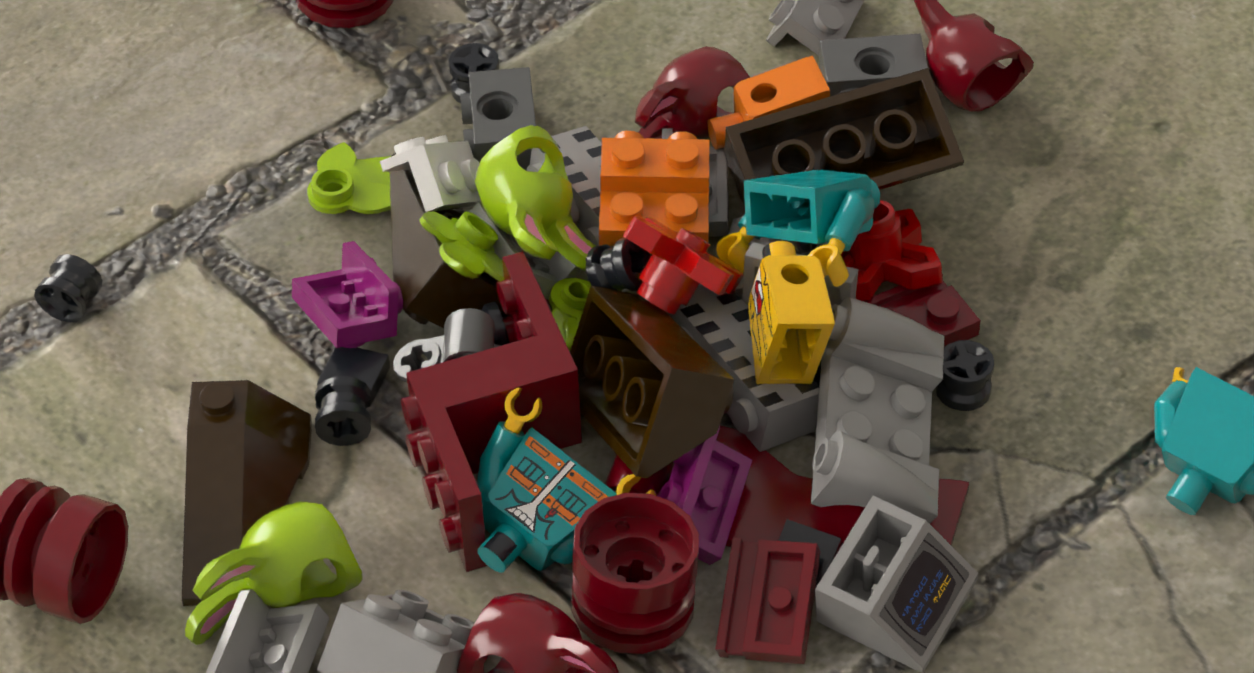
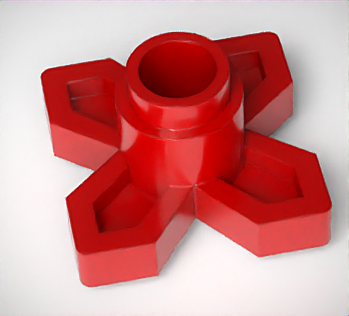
M880 200L878 207L873 213V225L870 231L859 233L851 249L842 252L841 256L846 267L858 269L857 300L865 301L871 299L881 283L885 281L911 290L942 283V264L934 248L919 245L922 243L921 224L913 209L908 208L894 211L890 203ZM812 244V250L816 248L817 244Z
M634 216L623 234V237L652 254L639 276L643 282L638 288L637 293L670 314L675 315L681 304L687 306L700 284L718 295L724 292L733 294L744 276L742 272L707 253L706 251L710 244L684 228H681L676 233L653 218L646 217V219H643L639 216Z

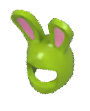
M529 125L520 128L494 145L480 161L476 172L475 184L482 206L495 226L514 237L518 245L526 253L536 258L551 260L554 254L559 252L576 267L586 272L587 254L596 245L585 238L573 222L571 216L572 185L565 171L562 153L552 136L540 126ZM539 148L545 152V161L538 172L526 171L519 166L517 155L527 149Z
M300 501L285 505L260 518L247 531L239 549H234L206 564L199 574L193 592L199 597L201 602L195 607L187 620L185 636L195 645L203 644L228 620L239 592L242 590L252 589L266 605L272 608L296 606L299 602L312 598L334 597L358 586L363 580L362 570L334 516L322 504ZM327 558L336 569V574L328 568L323 559Z

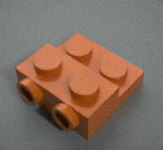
M622 131L614 138H602L599 245L608 244L614 246L619 239L624 238L623 234L634 216H639L643 219H646V217L653 218L676 233L681 228H684L708 242L710 140L697 139L696 136L689 132H676L670 135L668 139L644 138L635 131Z

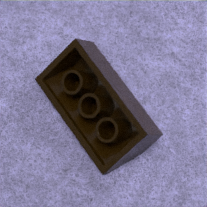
M928 68L726 127L724 154L740 199L744 205V180L812 170H827L866 174L881 190L964 164L963 156Z
M596 286L590 287L570 350V354L578 369L580 413L636 477L648 478L717 434L722 416L728 412L733 401V384L735 379L664 310L638 294Z

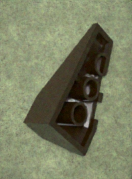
M389 171L393 281L398 284L401 290L404 312L420 324L426 325L430 321L443 329L446 318L452 312L468 308L482 310L484 304L490 302L497 303L502 318L507 317V314L502 309L497 293L496 283L499 282L486 272H483L478 278L465 277L449 267L440 256L439 248L442 243L436 236L426 231L419 221L426 212L412 171ZM463 208L435 212L451 220L452 218L459 219L465 211Z
M249 380L192 382L186 451L182 571L183 606H197L201 602L199 597L193 592V588L206 564L234 549H239L247 531L260 518L271 511L289 505L288 498L297 480L303 479L309 467L312 433L311 414Z

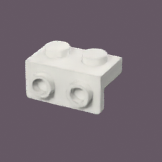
M446 135L426 141L424 137H418L395 145L396 155L380 161L383 172L412 171L425 212L474 206L477 202L481 203L475 184L476 172L480 163L473 157L468 141L448 142Z

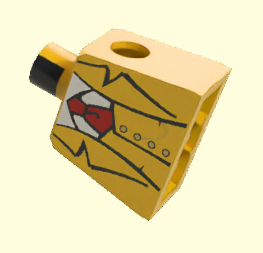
M775 241L766 245L762 250V260L748 302L756 384H812L835 325L821 263L815 256H797L795 246L788 241Z

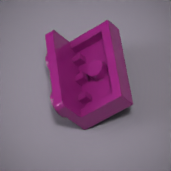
M355 241L345 242L342 245L341 270L292 279V299L336 348H356L364 345L366 342L397 336L398 314L403 309L401 290L398 284L393 282L377 266L375 260L369 257Z
M720 425L717 434L673 461L675 464L670 479L664 484L657 495L674 502L690 515L699 533L698 559L709 565L722 558L752 463V459L716 440Z

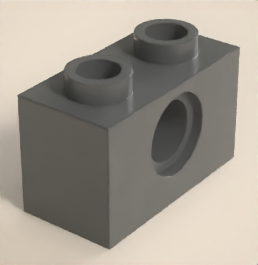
M921 33L820 40L819 69L830 89V96L928 68Z
M530 67L468 72L470 93L460 94L463 124H473V129H464L463 135L464 141L469 142L473 157L479 163L494 145L516 130L529 125L536 126ZM527 149L517 155L519 166L526 171L530 165L532 149Z

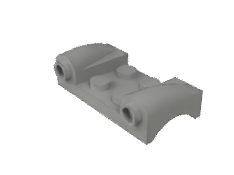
M846 297L840 305L834 304L831 307L835 325L821 359L815 454L812 463L811 504L819 507L833 505L866 507L874 495L925 519L930 524L938 516L939 469L929 466L932 391L943 379L944 336L887 308Z

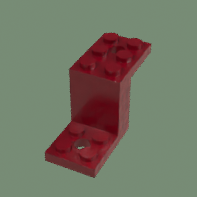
M523 251L502 257L504 280L496 283L500 304L504 313L507 314V317L502 319L508 344L407 372L409 396L401 398V407L407 427L410 432L414 431V433L405 436L411 461L415 468L423 466L427 473L426 476L422 477V483L431 510L441 509L444 518L439 519V525L448 553L458 551L466 572L487 566L478 554V548L484 543L486 537L481 492L474 474H477L479 471L480 457L498 423L501 421L506 422L508 418L505 410L507 395L516 388H522L520 395L514 403V409L520 416L530 414L537 398H540L542 401L541 414L537 419L524 423L521 429L524 434L532 427L559 449L582 443L578 369Z

